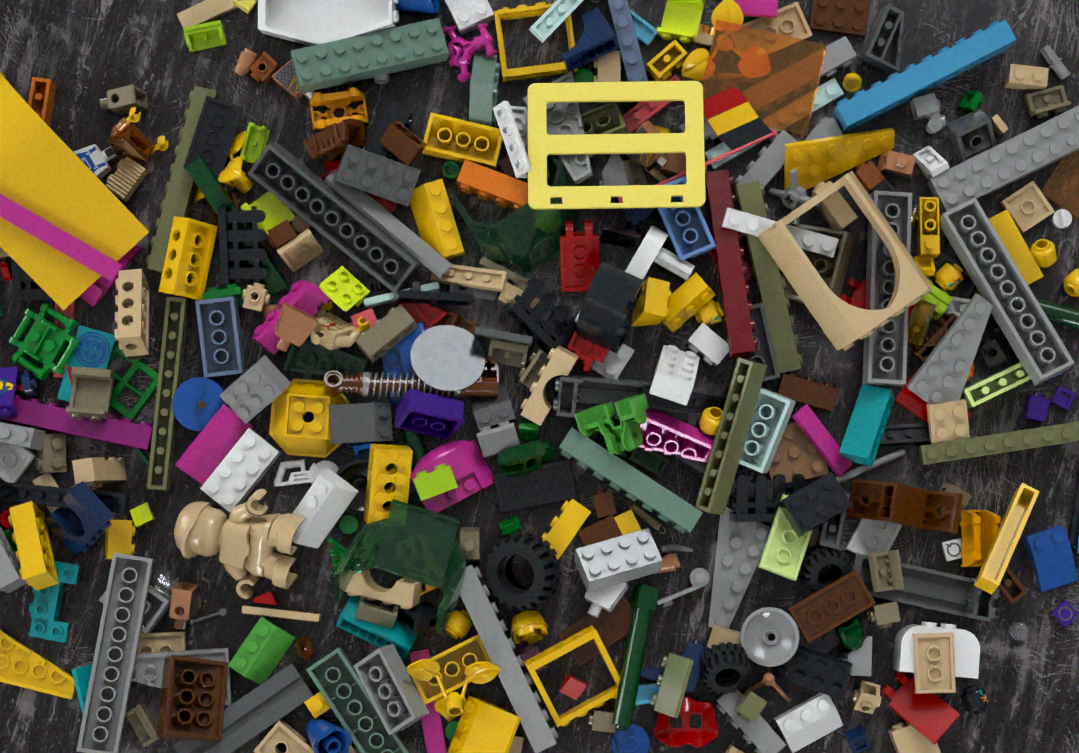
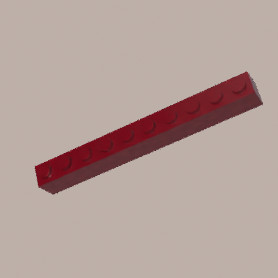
M728 170L705 172V188L712 236L716 245L714 250L730 359L754 357L755 350H758L757 339H753L752 334L755 331L754 320H750L749 314L752 313V304L747 300L749 285L748 283L745 284L744 277H747L746 266L742 265L741 260L744 259L743 247H739L741 232L721 227L726 208L734 209L733 205H736L735 194L731 193L733 177L729 176Z

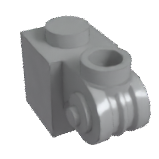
M935 93L913 98L909 102L914 121L923 118L929 120L925 126V130L929 134H936L942 127L946 126L944 115L940 116L939 108H941V104Z

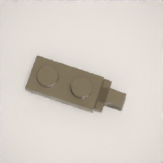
M485 257L481 258L479 264L483 265L482 268L507 272V282L512 280L515 287L525 291L528 279Z

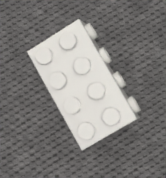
M503 101L495 106L493 111L516 178H528V172L531 170L528 160V111L526 107L510 106L508 101Z

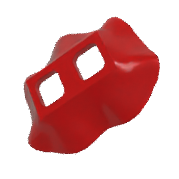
M684 696L679 713L682 723L680 728H671L670 716L657 712L654 735L658 740L670 747L677 748L686 744L693 747H703L715 739L719 733L715 709L709 701H699L692 697ZM691 715L701 716V726L699 728L690 727L689 717Z

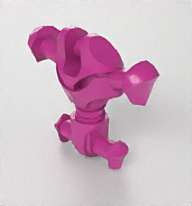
M479 23L477 29H479L481 35L474 37L471 42L461 36H457L455 32L457 25L444 26L443 34L449 35L451 39L447 46L448 56H450L448 63L450 66L460 67L461 74H458L457 78L462 83H465L471 77V74L468 73L467 65L471 64L475 51L485 49L486 57L490 58L497 53V50H493V38L487 31L486 27L489 26L487 23Z

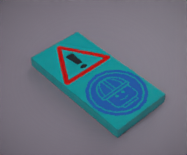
M79 325L76 338L81 341V344L75 348L67 363L57 399L70 402L74 378L71 374L73 366L108 369L116 342L115 335Z

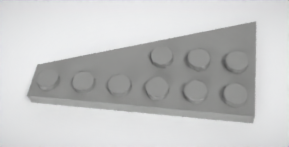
M570 71L551 83H575L573 72ZM528 96L523 98V101L528 108ZM579 102L548 103L547 134H585ZM589 154L558 155L576 185L593 176Z
M976 293L907 384L906 388L928 404L960 400L993 305Z
M726 507L724 515H720L718 523L708 627L713 628V625L725 628L730 627L763 554L771 527L760 522L731 521L730 512L735 511Z
M229 647L137 654L132 682L162 688L164 659L170 655L222 661L229 664ZM229 666L225 694L226 706L232 705Z

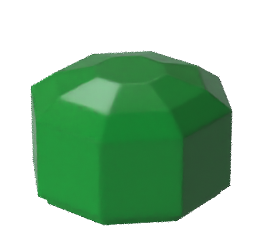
M445 162L441 168L446 179L454 180L458 178L460 168L456 162Z

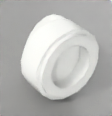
M1065 209L1057 210L1052 215V223L1056 228L1064 229L1072 222L1071 213Z

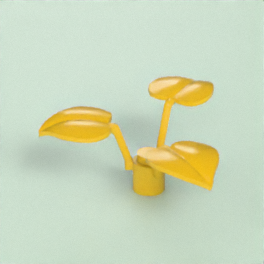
M722 0L714 9L711 16L713 26L719 31L726 30V32L717 36V46L714 47L711 56H709L708 51L704 48L696 49L688 55L682 66L681 74L684 77L698 81L710 78L715 71V63L712 59L719 49L724 52L731 49L742 58L739 60L737 68L746 77L758 78L770 72L769 57L763 48L751 46L745 50L743 55L732 46V40L728 36L729 30L738 31L743 25L744 20L742 10L734 0Z
M246 130L234 136L229 152L231 161L218 177L220 183L227 184L232 188L236 187L243 194L252 188L253 182L242 171V158H234V153L238 152L244 144ZM198 187L195 193L196 203L198 200L205 198Z
M422 659L406 667L408 674L417 680L429 681L433 676L437 679L443 696L435 701L434 707L448 722L463 713L464 705L467 702L465 692L469 680L476 684H485L493 680L501 672L498 666L489 662L472 663L464 670L467 677L465 678L461 695L458 692H451L447 695L442 681L437 674L441 669L437 661Z

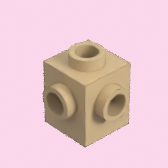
M254 283L253 286L248 285L247 289L244 288L242 293V300H244L243 308L263 312L264 306L269 305L271 294H268L269 290L264 289L265 285Z
M861 680L858 689H854L852 694L854 710L873 715L876 707L879 708L881 704V685Z

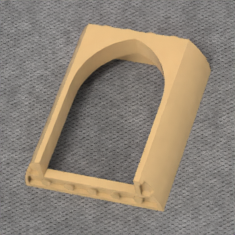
M853 171L844 175L758 235L760 241L837 351L842 348L844 351L848 350L854 345L853 342L855 340H862L875 332L873 330L874 327L877 329L891 321L889 317L898 316L906 310L905 306L914 305L922 299L920 295L923 297L932 291V284ZM843 186L846 187L878 233L892 257L895 269V286L891 300L885 309H861L846 303L836 296L823 281L786 227V225Z

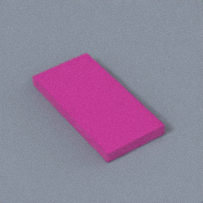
M223 404L175 465L203 485L247 429H252L253 425L249 422L245 424L232 409Z

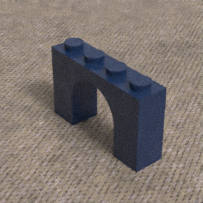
M82 481L63 498V501L74 511L79 519L68 508L59 507L44 521L75 556L80 552L83 554L87 552L99 537L105 533V530L112 525L110 521L115 516Z

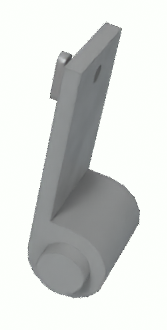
M704 568L692 569L688 577L691 587L657 600V605L664 603L663 608L674 604L672 599L704 587L709 582V573Z

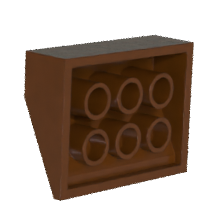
M170 655L164 659L157 738L202 741L222 740L228 662Z

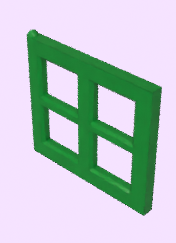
M115 343L109 365L117 354L126 359L117 343ZM126 359L132 365L123 377L112 371L115 375L114 378L119 383L112 391L110 406L125 417L134 420L157 389L159 374L140 360L131 361ZM138 369L153 379L144 393L129 383ZM125 387L140 396L131 411L116 401Z

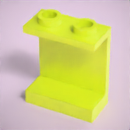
M667 0L661 27H657L656 30L660 38L667 41L677 39L684 44L696 43L706 0Z

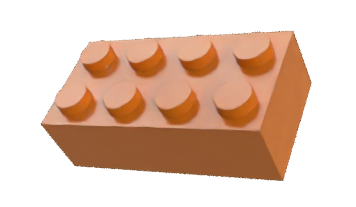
M464 160L457 178V185L462 193L467 195L473 193L478 195L480 200L486 202L492 200L496 202L495 205L506 209V207H510L517 214L524 215L526 213L529 215L531 207L528 204V183Z

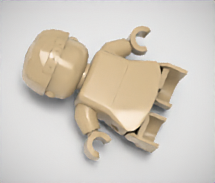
M265 489L256 490L247 502L234 507L228 519L222 510L211 507L210 502L190 503L179 513L174 528L175 543L181 550L184 558L190 559L197 555L211 557L219 552V561L224 564L225 570L236 581L239 580L236 591L243 599H249L253 595V588L247 584L255 585L259 580L257 576L272 580V584L276 587L288 589L298 575L289 572L296 558L283 554L293 555L297 550V547L292 546V541L297 529L305 521V517L291 513L262 515L267 511L268 507L267 505H260L257 500H261L267 493Z

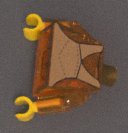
M132 107L129 111V117H124L111 129L108 143L125 157L128 156L129 158L147 161L149 156L157 153V150L166 151L168 149V140L165 141V136H159L157 144L154 145L135 124H131V122H139L141 112L135 114L136 107Z

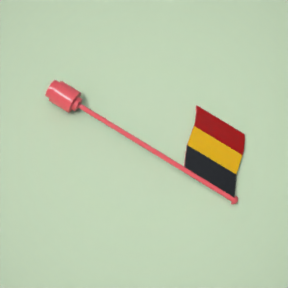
M735 87L703 100L704 117L716 135L731 150L706 161L705 166L777 135L775 130H770L758 117L746 97ZM686 171L655 185H664L685 176ZM618 197L619 203H623L622 197Z

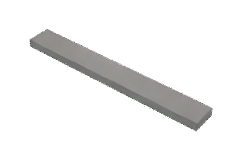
M337 169L325 178L324 183L436 276L441 278L451 269L452 264L367 193L334 181Z

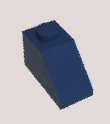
M625 208V223L630 224L631 227L641 226V223H645L657 208Z

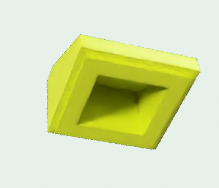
M148 502L130 510L136 528L155 520Z

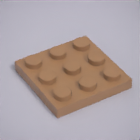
M796 422L787 424L768 471L771 482H773V477L776 474L784 475L786 482H792V476L796 473L802 474L805 479L828 474L826 461Z

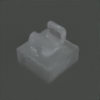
M167 572L165 576L161 574L156 580L154 587L169 598L172 597L173 587L179 582L178 577L174 581L168 579L171 572Z

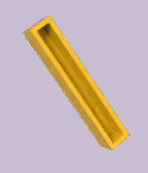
M1021 483L1014 492L974 586L992 595L1000 585L1040 491Z

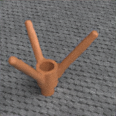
M767 667V673L764 674L763 679L749 689L753 692L763 685L773 686L787 702H790V698L774 681L775 677L771 673V667Z

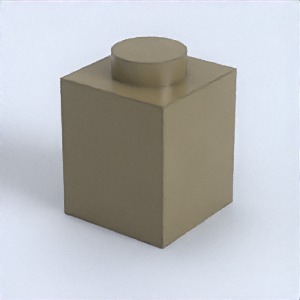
M594 709L593 714H589L588 725L592 726L593 731L615 733V725L612 724L614 712Z

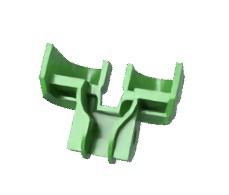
M645 393L614 403L617 414L620 417L619 426H616L612 420L616 416L613 402L600 404L574 414L579 431L586 437L601 432L604 436L609 455L614 453L622 454L623 450L628 452L635 450V448L642 444V432L638 423L643 424L647 422L645 410L648 409L649 405Z

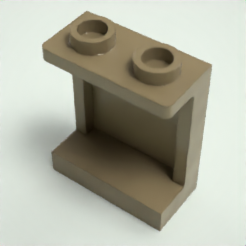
M73 366L71 374L74 378L70 404L66 408L67 414L76 420H82L83 417L90 418L93 421L108 419L114 373L109 369Z

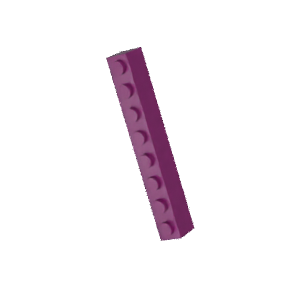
M15 395L14 402L18 416L0 417L1 420L151 451L153 427L148 422L140 421V424L133 423L132 419L122 417L121 420L114 419L115 416L110 414L108 419H102V421H93L85 417L82 420L72 419L67 414L66 409L60 408L57 403L48 402L45 405L40 403L41 400L29 398V401L22 400V396Z

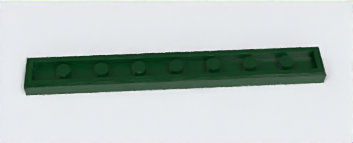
M203 157L198 158L185 167L217 215V209L220 205H228V210H232L231 207L235 206V204ZM229 223V229H233L232 223ZM238 223V229H251L248 223ZM253 241L239 242V248H253ZM258 241L259 248H264L260 241ZM269 254L266 259L259 260L260 267H266L269 271L268 276L261 280L272 296L289 285ZM248 260L252 267H254V260Z

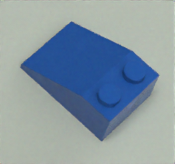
M1056 525L1021 537L1041 592L1078 580L1070 541L1064 525Z

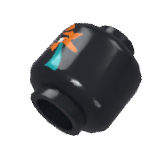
M974 684L962 689L963 693L960 695V698L967 712H974L977 715L986 711L985 707L989 705V699L983 687Z

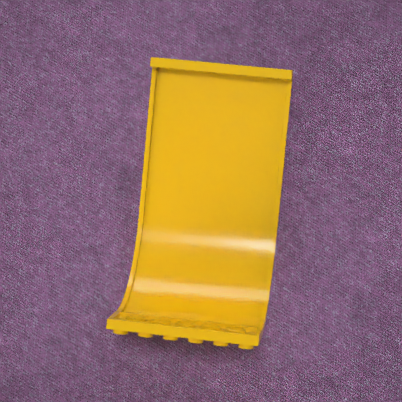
M0 70V193L118 261L146 236L149 230L42 120L13 88ZM0 217V247L63 310L102 276Z

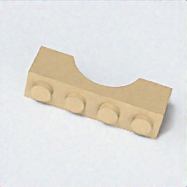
M560 345L556 349H551L547 357L550 359L547 366L543 365L538 373L541 376L538 383L534 381L529 390L532 393L530 398H525L520 407L523 409L520 415L540 426L544 423L552 408L546 397L548 381L558 375L568 376L579 358L578 355Z
M349 565L343 568L340 591L347 592L349 596L363 595L366 600H381L386 605L397 604L400 605V608L412 609V607L419 604L422 581L404 577L396 581L392 588H384L372 579L368 568Z

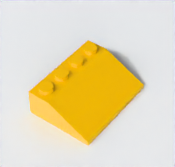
M468 696L447 753H508L521 717L486 700Z

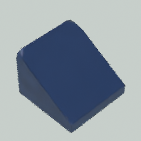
M861 725L844 733L852 753H860L871 748L867 733Z

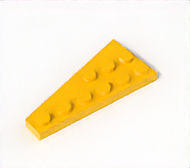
M893 128L785 144L784 191L790 187L789 171L792 169L797 170L798 185L808 190L822 181H827L860 165L862 162H866L893 149L895 130Z
M0 630V682L71 700L74 699L76 687L73 676Z

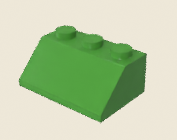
M261 616L228 666L244 677L261 685L268 680L296 637L266 616Z

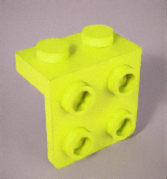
M269 191L252 204L244 203L240 206L242 210H251L252 206H257V210H263L266 213L265 220L258 222V229H264L267 237L270 236L268 230L286 219L292 222L295 217L290 208Z
M343 266L319 285V289L343 311L350 310L354 305L357 307L362 305L363 299L370 292Z

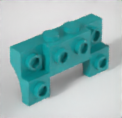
M55 561L59 584L37 591L33 588L35 595L34 600L31 601L29 606V612H31L32 617L29 636L66 643L70 623L56 620L59 619L65 583L78 584L77 578L81 565Z

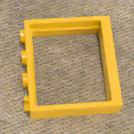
M539 2L535 6L518 5L513 9L503 7V9L494 11L503 82L568 73L564 62L507 69L501 21L542 16L554 3L546 4L545 2ZM571 14L565 19L569 50L575 45ZM578 68L572 70V72L576 73L578 71Z
M592 625L523 662L557 727H564L571 723L572 719L585 716L590 709L594 707L599 708L605 704V701L617 698L620 676L597 630ZM593 639L616 685L558 716L535 670Z

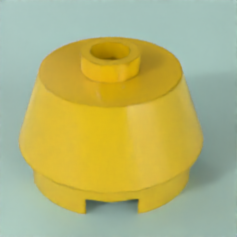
M525 610L512 618L510 635L513 637L515 644H520V641H528V644L543 640L542 635H548V625L538 611Z

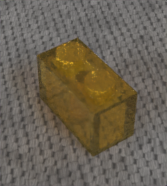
M922 299L915 304L908 322L907 342L922 346L937 305Z

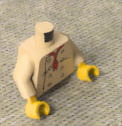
M332 300L326 304L322 302L321 309H318L319 311L314 315L319 323L310 336L313 344H320L329 350L351 347L361 332H367L370 329L369 320L365 323L364 317L358 319L359 327L356 328L334 314L326 313V311L332 309L333 302Z

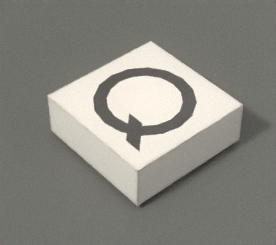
M961 538L941 543L946 562L962 558V555H960L962 550Z

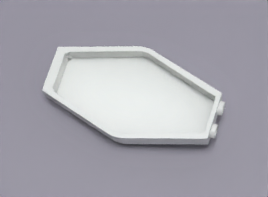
M258 0V30L269 36L314 46L395 28L396 22L399 21V14L396 11V4L399 3V0Z

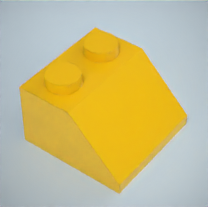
M651 277L644 281V291L634 308L631 326L660 324L664 318H667L669 314L667 303L671 297V290H669L670 282Z

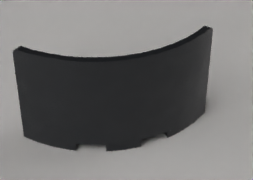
M605 262L601 263L585 295L578 317L576 334L617 354L626 340L630 322L626 320L629 311H634L644 291V280Z

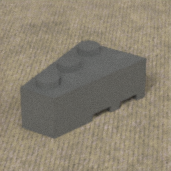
M890 4L880 9L859 60L890 75L899 72L904 11Z

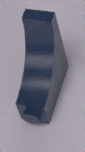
M599 8L581 15L584 23L583 34L570 50L562 54L564 65L568 72L620 48L616 34Z
M693 639V642L688 641L684 651L681 653V656L694 660L686 691L692 693L695 691L701 672L699 663L701 655L707 649V647H704V642ZM642 667L641 676L657 681L658 675H662L664 667Z

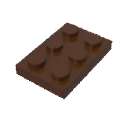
M812 0L809 28L813 31L865 38L870 0Z

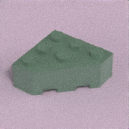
M474 54L470 80L469 122L496 127V117L493 115V108L497 106L500 63L497 62V55L490 58L486 57V54Z

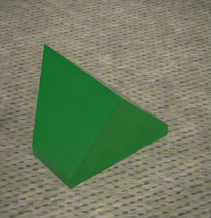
M331 538L328 539V543L331 545L330 553L335 578L341 576L343 568L349 565L356 554Z

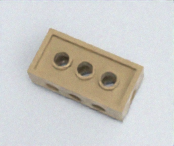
M142 269L119 271V278L115 280L116 289L118 290V295H115V303L118 307V312H115V321L118 323V328L114 330L115 340L119 341V348L123 350L126 357L149 355L150 288Z
M280 719L254 750L255 753H314L311 743L283 719ZM279 743H284L286 745V752H281L279 750Z

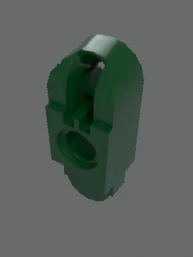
M538 439L501 451L497 456V463L504 474L508 476L523 475L542 468L541 463L551 460L555 456L556 450L552 443H541Z
M858 614L837 626L845 647L852 651L861 648L865 641L862 622Z

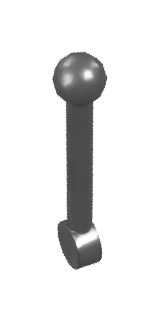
M221 608L218 612L197 619H190L188 625L194 626L195 623L212 617L225 616L227 610Z

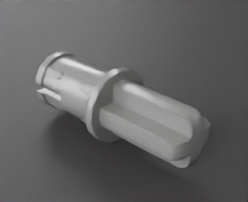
M1049 45L1040 50V53L1050 65L1049 68L1054 70L1061 81L1071 74L1062 63V58H1058Z

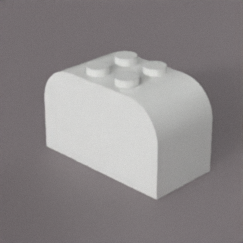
M921 621V625H907L897 633L894 643L893 670L914 673L912 634L953 633L955 677L978 679L980 644L971 632L957 629L954 624L940 623V627H938L937 623Z

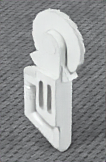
M305 459L280 462L273 482L274 487L304 483L313 484L319 474L325 469L329 468L336 473L339 468L331 461H321L317 464L313 463L310 470L306 471ZM301 467V472L291 473L289 480L282 482L286 469Z

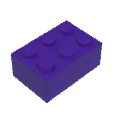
M409 389L395 408V428L449 440L463 422L464 401Z

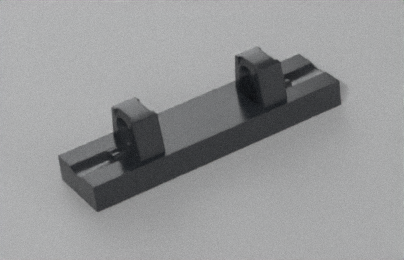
M413 282L410 284V290L397 291L394 295V302L469 306L474 302V294L458 293V284L447 286V293L421 291L420 282Z

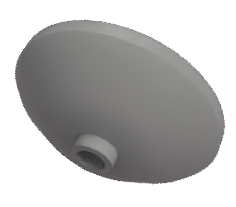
M766 607L754 611L747 617L741 629L740 639L746 655L753 662L762 666L775 667L786 663L794 656L799 646L800 634L795 620L787 612L774 607ZM770 634L775 635L774 641L769 640Z

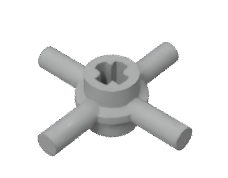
M795 169L789 171L790 187L785 191L772 187L769 189V195L782 198L783 204L791 209V212L812 198L808 197L806 190L798 185L797 170ZM799 217L792 221V224L795 225L800 223Z

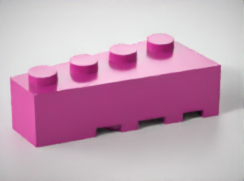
M300 279L292 285L288 295L280 299L277 308L267 315L266 321L255 329L254 335L251 338L268 353L275 355L280 350L276 347L280 337L275 335L274 327L283 302L314 316L319 311L317 307L322 302L326 304L330 298L315 284Z
M648 407L645 410L647 422L643 424L638 423L642 432L640 448H644L646 451L652 452V450L664 452L666 455L676 454L681 455L682 458L707 462L715 435H707L701 429Z

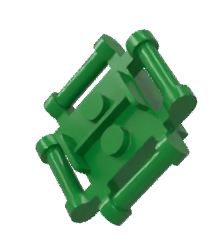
M48 302L41 306L39 314L30 308H26L25 316L14 335L10 336L8 340L11 344L19 347V350L13 355L12 361L26 367L42 381L48 377L51 370L63 375L64 368L75 348L81 344V341L72 334L78 322L52 308V305ZM48 315L63 323L66 328L64 329L48 319ZM31 319H35L34 324L32 325L26 338L22 342L20 338L22 337ZM28 354L37 361L44 364L43 368H39L24 358L25 355Z

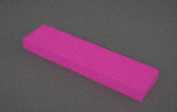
M804 404L792 415V418L837 477L841 476L852 463L839 453V445L808 404Z

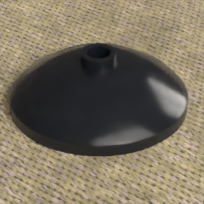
M359 458L351 460L342 465L336 472L338 476L358 490V493L345 510L349 514L364 515L369 459ZM358 481H362L361 486H356ZM390 482L384 488L390 487Z

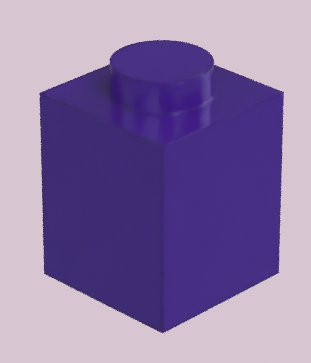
M1039 393L1027 396L1022 419L1044 423L1050 399H1046L1045 395Z

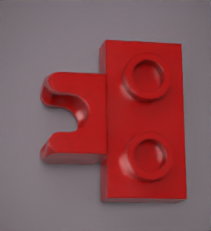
M574 331L567 348L579 356L574 368H577L580 362H584L583 370L587 373L591 372L595 361L604 363L609 351L579 337L576 331Z

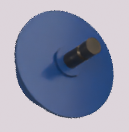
M195 377L183 382L175 391L172 400L173 413L178 422L190 430L202 431L223 404L227 406L219 396L223 389L213 380L204 377Z

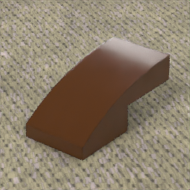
M441 309L448 315L435 326L453 325L463 328L475 336V326L479 327V324L447 309Z

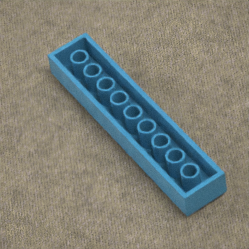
M997 20L988 25L989 28L986 30L979 29L975 31L967 40L964 37L956 41L955 45L951 48L948 46L942 48L934 57L928 55L918 65L913 63L907 66L901 74L895 72L888 76V80L885 82L878 81L872 84L869 90L865 91L862 89L855 93L854 97L850 100L845 98L839 101L837 106L834 107L835 110L831 116L835 118L842 134L1008 50L1017 39L1007 21L999 22Z

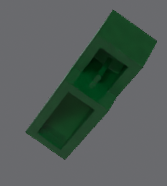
M640 447L635 448L631 452L623 450L622 454H618L659 477L662 476L669 462V459L655 451H646Z

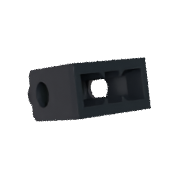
M419 602L412 609H403L399 605L398 622L414 636L438 631L441 621H445L448 617L446 609L438 610L430 602Z

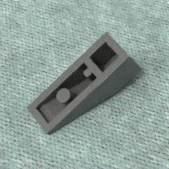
M845 492V494L847 495V497H848V499H849L850 493H846V492ZM846 511L821 525L819 546L835 550L839 549Z

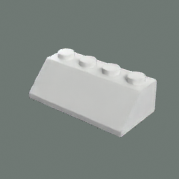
M325 469L319 474L292 513L305 517V521L297 529L293 537V542L318 549L356 496L358 490L331 469Z

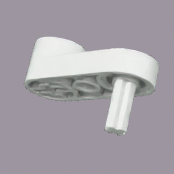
M652 225L625 272L643 280L651 264L655 262L687 281L695 265L686 260L680 261L677 255L663 248L662 245L669 234ZM579 313L575 319V322H578Z

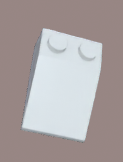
M444 0L460 35L476 29L479 23L484 24L495 20L488 0Z

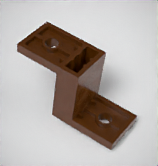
M853 478L850 495L852 506L848 509L847 516L883 521L911 528L957 533L963 494L925 490L900 483ZM867 496H869V501L866 504L865 499ZM944 507L945 511L944 514L941 516L940 510Z

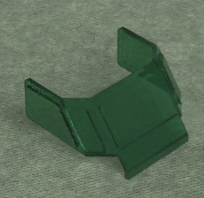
M549 155L547 160L556 172L553 187L575 186L557 155ZM454 192L450 193V201L453 208L484 253L487 252L491 260L517 263L524 276L560 253V235H566L565 221L573 220V231H577L574 225L577 222L579 209L535 210L527 203L496 224L473 221ZM551 198L550 204H563L562 198Z
M393 499L388 519L364 525L360 533L353 540L335 573V600L340 601L354 574L377 568L441 589L444 597L438 607L436 632L441 633V630L445 629L458 602L466 573L467 557L457 540H455L459 520Z

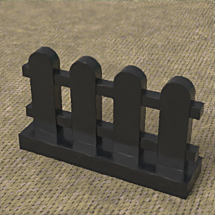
M220 205L217 211L221 285H229L232 279H235V283H240L241 279H255V283H260V279H265L269 273L268 269L260 267L259 260L266 259L268 255L265 248H259L258 242L264 241L267 237L264 229H258V222L265 220L266 213L263 210H257V206H252L251 210H237V206H232V210H228V205ZM252 222V229H238V223ZM229 223H232L233 229H229ZM253 241V248H239V242ZM230 242H233L234 248H230ZM240 260H254V267H240ZM231 261H234V267H231Z
M11 258L13 305H21V301H27V305L32 304V301L47 300L49 304H52L53 299L43 289H31V282L34 280L24 270H20V266ZM20 282H26V289H21Z
M528 280L526 283L528 287L521 296L516 295L514 297L516 302H507L503 309L529 336L533 337V340L548 355L552 348L556 349L559 345L567 349V343L571 340L574 331L577 329L576 318L570 320L566 318L569 314V308L566 305L558 307L554 305L557 299L554 292L543 294L541 291L544 288L543 280ZM538 296L541 300L532 309L529 305ZM550 309L553 313L545 322L542 318ZM563 322L565 327L557 335L554 331Z
M799 473L792 476V482H786V478L782 474H776L773 477V482H767L765 475L757 474L754 478V483H748L747 476L739 474L732 485V488H735V503H731V508H735V512H730V520L733 522H773L783 494L786 495V488L792 487L793 494L807 486L808 482H805L804 476ZM748 488H754V502H748ZM767 488H773V502H767ZM748 508H754V511L748 512ZM767 508H773V511H767Z

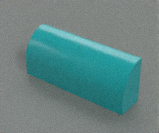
M862 384L839 453L844 458L855 463L873 466L895 400L891 389Z
M351 596L342 610L336 626L378 647L394 644L400 658L406 660L418 635L414 636L398 622V615L392 629L354 618L360 597Z

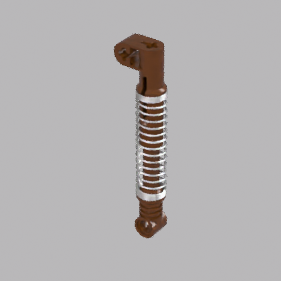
M485 357V367L478 380L472 385L456 391H444L433 388L424 383L418 376H415V373H413V376L411 375V378H409V373H407L406 378H403V373L400 374V378H397L396 372L394 373V378H391L390 372L387 378H385L384 372H382L381 378H378L377 372L375 373V378H372L371 372H360L355 377H353V374H351V377H348V374H346V377H344L340 372L332 370L324 375V391L332 397L340 395L343 391L345 393L350 391L352 394L355 391V394L363 397H368L369 391H371L372 396L375 395V391H378L379 397L381 396V391H384L385 397L387 392L390 391V396L393 397L395 391L397 397H399L400 392L403 393L404 397L409 389L437 394L442 397L446 395L447 398L450 395L453 398H462L464 396H498L499 365L496 359ZM487 370H490V377H486Z

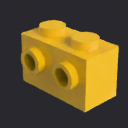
M674 40L646 64V71L655 81H666L672 75L671 72L675 68L680 69L683 66L688 53Z
M111 520L110 523L112 525L106 529L105 560H112L113 553L134 556L135 546L131 543L132 537L135 536V525H132V520Z

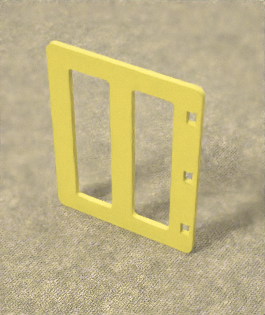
M699 81L531 84L528 87V160L531 166V170L528 172L529 206L535 210L694 208L703 206L706 194L702 84ZM683 101L685 104L684 133L547 134L548 103ZM684 153L686 155V184L555 187L547 185V157L549 155ZM683 196V202H671V197ZM611 197H622L623 203H611ZM551 198H562L563 204H550Z

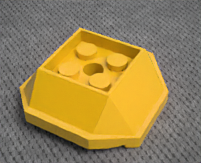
M293 379L285 391L272 401L269 434L287 455L327 458L342 445L330 444L328 405L350 404V401L343 393L335 397L327 395L324 391V381ZM313 413V421L306 423L304 420L305 414Z

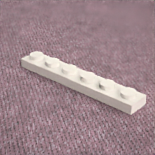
M727 207L721 227L758 237L759 234L777 221ZM786 225L802 250L830 258L834 257L838 243L837 238Z

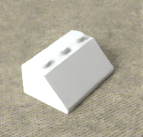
M818 693L773 718L792 753L843 726L830 696L823 693Z

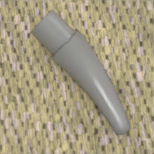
M678 544L659 546L660 553L694 551L693 548Z

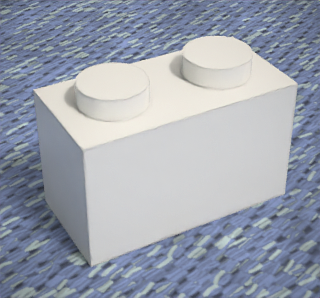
M704 323L699 326L687 341L689 344L688 348L696 354L699 352L703 355V360L710 366H717L729 352L728 343Z

